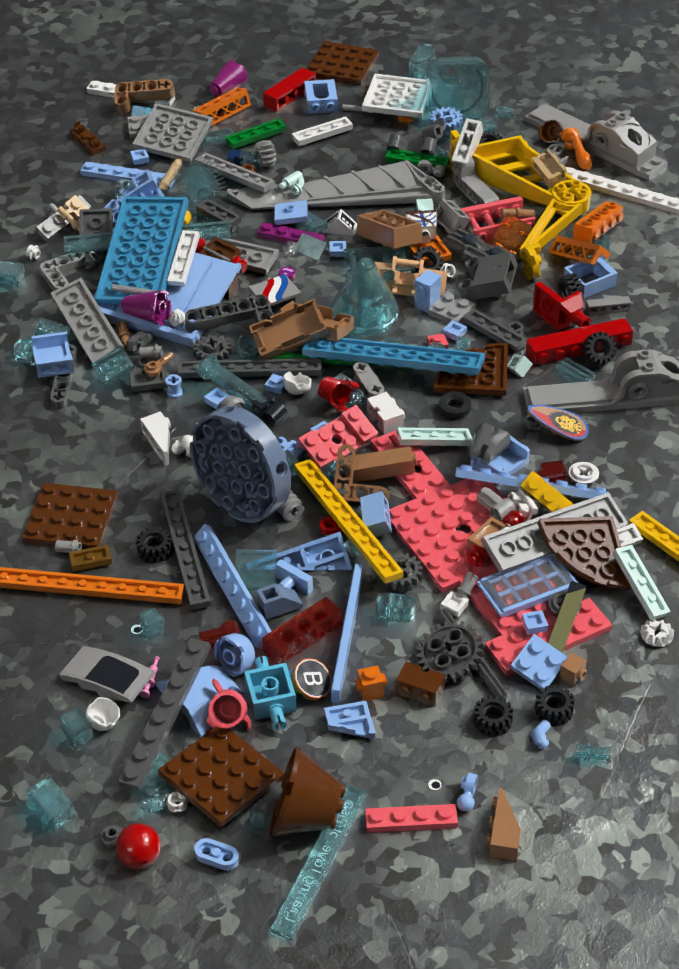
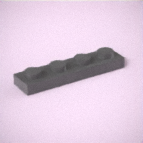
M472 309L462 317L463 323L498 343H508V348L514 352L519 351L526 345L527 338L476 309Z

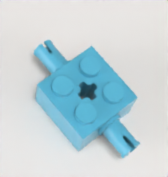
M262 656L263 663H261L260 657H257L254 661L257 669L244 671L245 688L254 720L271 717L273 728L279 730L278 724L280 723L281 730H283L287 726L284 714L297 711L296 694L287 665L282 663L269 666L266 656Z

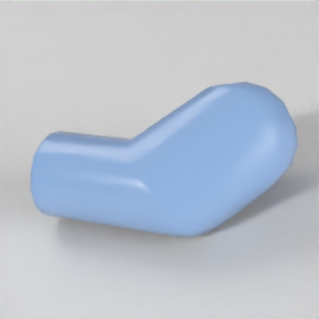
M542 720L531 733L533 743L538 745L539 749H544L549 745L545 733L551 728V725L546 720Z

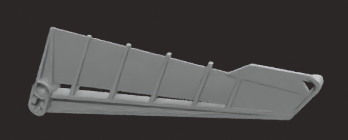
M408 160L384 166L378 165V167L357 172L352 170L351 173L329 178L323 176V179L304 183L302 187L303 192L300 195H294L291 188H284L282 190L278 184H275L273 188L265 193L251 187L234 190L227 189L229 200L251 210L275 209V204L303 200H307L308 207L409 204L416 203V199L430 198L433 201V205L438 206L440 200L445 199V187L434 177L426 175Z

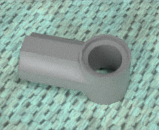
M482 488L477 495V501L490 511L493 518L500 522L511 510L516 511L514 503L509 498L502 499L490 488Z

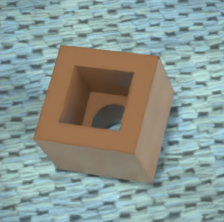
M572 652L561 665L559 679L574 687L587 674V660Z

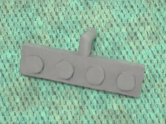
M79 195L78 198L90 209L91 205ZM53 203L49 204L44 213V216L48 219L35 228V231L45 241H48L70 224L61 217V214L57 211L58 208Z

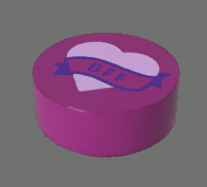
M287 266L279 270V276L286 274L291 281L296 278V270L292 267Z

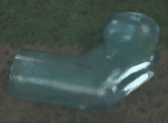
M164 790L158 798H144L139 802V808L147 813H159L165 808L168 796L171 793Z

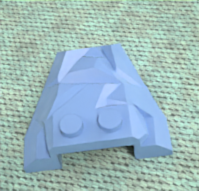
M148 169L135 176L131 180L132 184L126 190L123 188L120 191L121 195L116 200L112 199L104 207L113 209V231L123 196L164 197L162 190Z

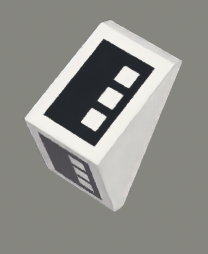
M340 209L325 220L322 233L354 236L357 223Z

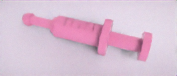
M158 656L154 658L155 661L150 666V669L154 670L155 674L139 693L143 698H149V688H153L156 684L154 679L158 670L157 663L160 660Z

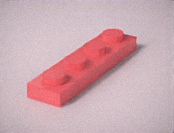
M456 804L365 809L367 833L458 828Z

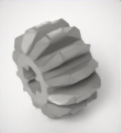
M270 140L256 143L254 148L255 158L260 167L275 165L277 154L274 144Z

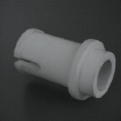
M156 344L152 347H140V358L156 357L158 359L162 357V346Z
M57 540L55 543L56 552L69 553L82 549V544L78 540Z
M467 571L461 585L456 588V593L465 598L471 596L470 592L479 577L475 574L472 576L473 573Z

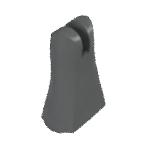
M482 423L475 430L470 458L477 461L478 457L482 458V464H489L510 446L511 438L509 432L497 429L495 435L492 436L495 427Z

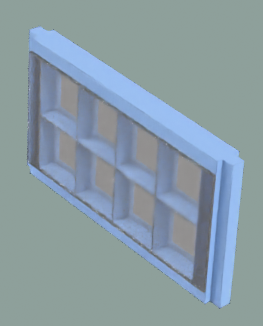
M549 554L501 574L497 572L481 578V580L477 581V585L499 616L506 617L549 601L551 595L559 591H567L570 582L577 581L554 554Z

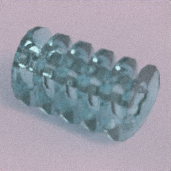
M44 317L39 319L34 330L35 336L67 332L68 344H71L74 338V333L70 331L69 326H64L61 323L58 324L55 321L52 322L50 319L46 320Z

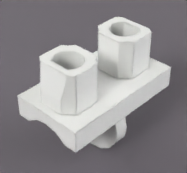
M521 487L518 492H510L507 497L514 503L516 511L523 515L525 521L531 520L532 515L538 514L540 510V502L532 499Z

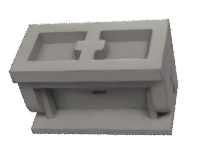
M441 199L436 209V222L443 226L449 234L457 228L464 230L471 219L451 200Z

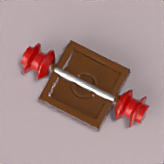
M216 237L207 245L204 238H199L195 253L235 264L241 263L242 267L239 273H237L238 275L247 270V260H241L240 257L242 255L241 249Z

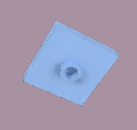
M307 200L275 204V225L307 222Z

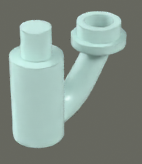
M295 171L282 179V183L279 184L280 189L291 188L294 195L302 194V187L304 185L302 173Z

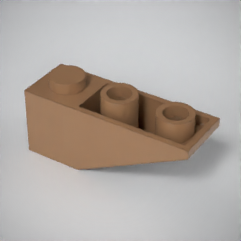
M499 788L498 797L493 796L492 810L496 811L495 815H490L489 829L493 830L492 834H487L486 848H490L489 858L517 862L521 829L503 788Z

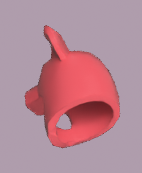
M213 678L212 685L218 693L210 701L208 708L209 716L206 719L207 723L212 728L216 726L231 728L243 720L246 730L249 731L251 719L247 715L248 707L245 699L235 690L223 689L221 684Z

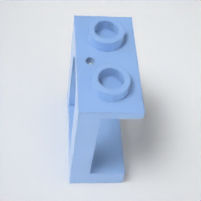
M334 79L304 81L308 114L338 112V98ZM318 96H328L324 99L316 98Z

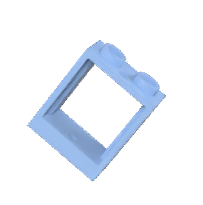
M598 257L595 265L577 262L564 268V276L574 273L580 278L594 273L599 277L588 283L581 281L584 299L615 287L617 283L618 272L600 257Z

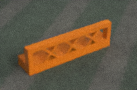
M236 87L197 107L192 112L206 116L211 115L213 117L211 126L251 106L247 88ZM244 97L245 104L240 105V99ZM230 103L234 104L232 111L228 110ZM218 109L223 110L220 117L216 116Z
M559 235L556 236L548 251L550 255L590 265H595L598 257L608 259L611 254L601 245Z

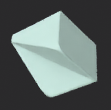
M431 198L416 199V211L434 210Z
M514 354L507 363V370L520 377H524L532 363L525 356Z

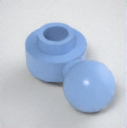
M468 773L467 777L463 776L460 789L464 790V794L458 797L457 807L463 812L471 811L475 805L473 796L477 785V774Z

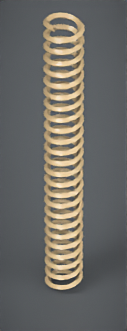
M181 159L174 160L159 183V188L162 190L168 189L182 167Z

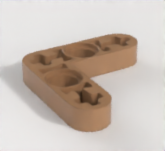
M348 444L342 445L337 453L334 487L337 491L342 488V483H338L339 479L349 481V484L345 483L344 486L348 490V493L343 496L344 500L360 502L356 495L357 490L364 488L367 491V495H370V488H372L373 493L383 490L388 501L390 494L385 487L353 484L356 452L352 446ZM346 448H349L348 450L352 452V455H349L347 458V462H351V465L340 464L341 460L345 461L342 451H345ZM343 467H348L350 470V474L346 478H342L339 474L340 469Z

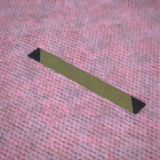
M575 581L570 582L548 644L563 653L586 590L585 585Z

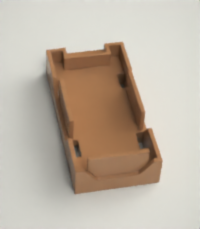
M315 298L298 305L296 310L292 307L271 316V320L265 319L249 326L262 359H271L329 334Z
M291 301L290 303L280 309V312L290 309L292 307L294 308V310H296L297 306L300 304ZM318 305L329 332L328 335L321 338L337 342L354 329V316L338 313L333 318V308Z

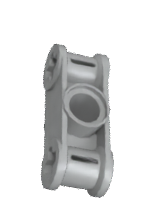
M366 362L355 363L353 366L355 372L353 381L359 384L358 389L366 401L367 398L384 393V386H382L369 364Z

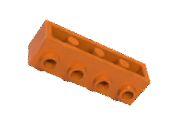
M605 201L574 223L573 239L589 243L594 242L623 220V206L617 205L616 202Z

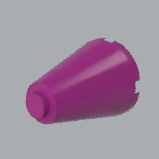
M234 60L226 62L209 86L210 92L214 96L219 97L236 87L244 88L247 85L248 79L246 69L243 65L235 63Z
M156 290L125 296L121 301V309L128 315L157 325H164V321L168 320L171 313V300L167 298V295L169 296L167 291Z

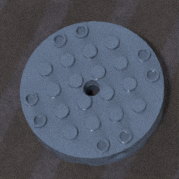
M225 406L203 417L195 424L191 432L193 441L190 442L192 464L202 487H207L211 493L210 499L219 508H225L229 511L228 515L236 520L256 523L285 505L291 489V471L287 462L286 452L262 420L246 409L236 406Z

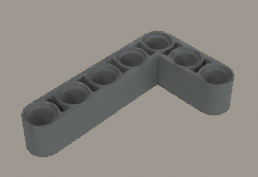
M259 294L190 309L185 313V328L193 332L195 329L203 330L253 318L258 323L263 319L271 320L270 317L273 316L268 298L265 295Z

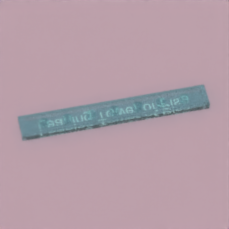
M350 784L346 785L344 796L340 798L344 800L341 813L335 815L337 822L334 830L324 829L321 832L271 927V933L293 941L368 796V791Z

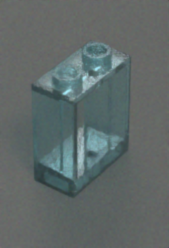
M421 43L409 60V78L429 80L435 71V45Z

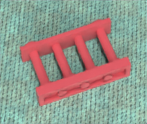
M521 196L461 208L471 218L468 224L473 228V235H479L480 239L484 240V242L530 233L536 221L535 216L515 221L503 218L502 221L504 223L495 224L492 220L501 218V208L515 209L520 207V209H523V198ZM486 221L488 226L480 228L477 222Z

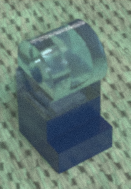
M229 150L228 162L240 167L250 164L254 166V169L257 168L256 153Z

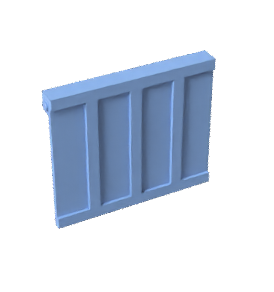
M195 253L185 286L167 285L166 291L169 296L167 295L168 300H171V313L172 310L176 309L186 313L190 309L220 303L236 274L239 273L242 267L241 263L235 264ZM97 303L109 323L117 325L120 321H125L129 329L135 331L142 330L146 333L152 332L156 337L193 348V344L196 343L197 339H200L205 330L195 329L191 332L185 328V323L181 327H174L170 324L169 320H165L164 325H157L124 313L121 309V304Z

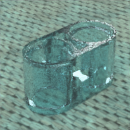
M381 593L378 595L377 615L379 618L397 622H411L414 620L416 601L412 596L395 593Z

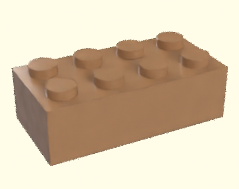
M384 209L357 215V233L363 236L364 239H371L373 242L389 246L393 250H400L404 246L413 247L417 243L422 242V223Z

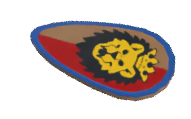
M530 405L527 408V412L540 424L550 429L553 435L558 434L569 440L582 441L589 433L586 422L573 412L547 405Z

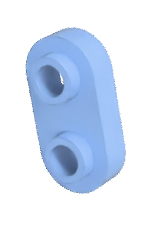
M209 838L201 839L195 844V857L202 863L222 870H232L239 863L238 851L230 845Z

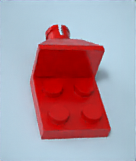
M541 281L535 283L533 311L555 329L560 330L574 324L579 326V328L590 325L591 319L583 314L584 305L580 291L562 298Z

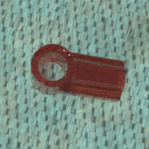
M227 620L219 628L199 632V638L201 641L209 642L211 648H214L215 642L221 637L233 633L241 634L235 620Z

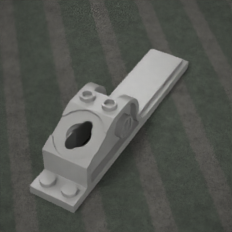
M544 103L525 116V122L538 128L547 120H557L562 124L564 130L569 127L576 128L579 131L582 145L586 151L648 181L667 168L668 162L655 156L657 141L633 117L626 113L613 110L606 114L602 120H598L590 125Z
M652 349L626 352L618 357L614 363L612 374L604 380L523 387L526 407L528 408L530 405H547L573 413L677 405L679 404V357L664 355L662 352ZM662 362L668 366V370L661 364ZM636 388H643L639 392H634Z

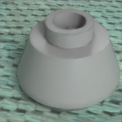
M230 395L223 399L221 408L236 406L245 409V401L240 397Z

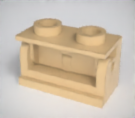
M547 149V154L542 153L532 158L533 169L550 189L555 184L566 180V167L564 164L559 163L556 154H552L549 149Z

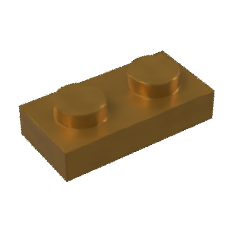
M108 545L69 552L73 572L112 564Z

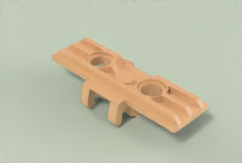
M393 256L392 264L366 261L363 285L392 288L391 295L398 294L414 297V282L416 278L424 271L429 270L441 275V295L445 293L447 271L423 268L424 260L414 261L399 259L397 256ZM400 265L419 269L418 273L411 274L396 271L395 267ZM386 271L393 273L392 280L387 281L384 279Z

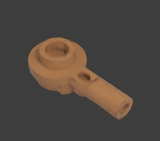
M167 353L157 362L150 361L144 365L146 375L148 377L159 376L163 365L174 358L173 353Z

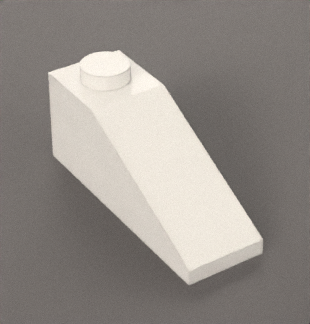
M466 118L452 157V162L465 165L469 163L483 133L482 121Z
M160 411L140 420L142 433L166 466L169 465V428L171 423L168 417H164Z

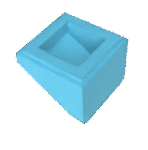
M132 106L131 116L150 114L152 109L144 106Z

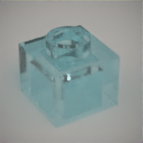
M155 607L139 613L140 627L148 640L164 635L165 619L162 614L157 612Z

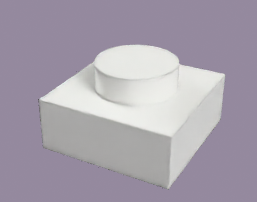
M451 591L442 601L440 609H447L450 614L459 617L468 606L469 599Z

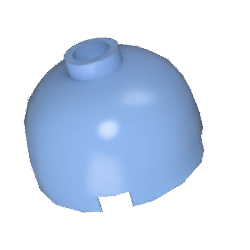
M233 633L225 635L215 642L214 657L216 661H220L222 664L220 667L228 676L236 677L243 674L244 671H248L253 665L255 650L247 637Z

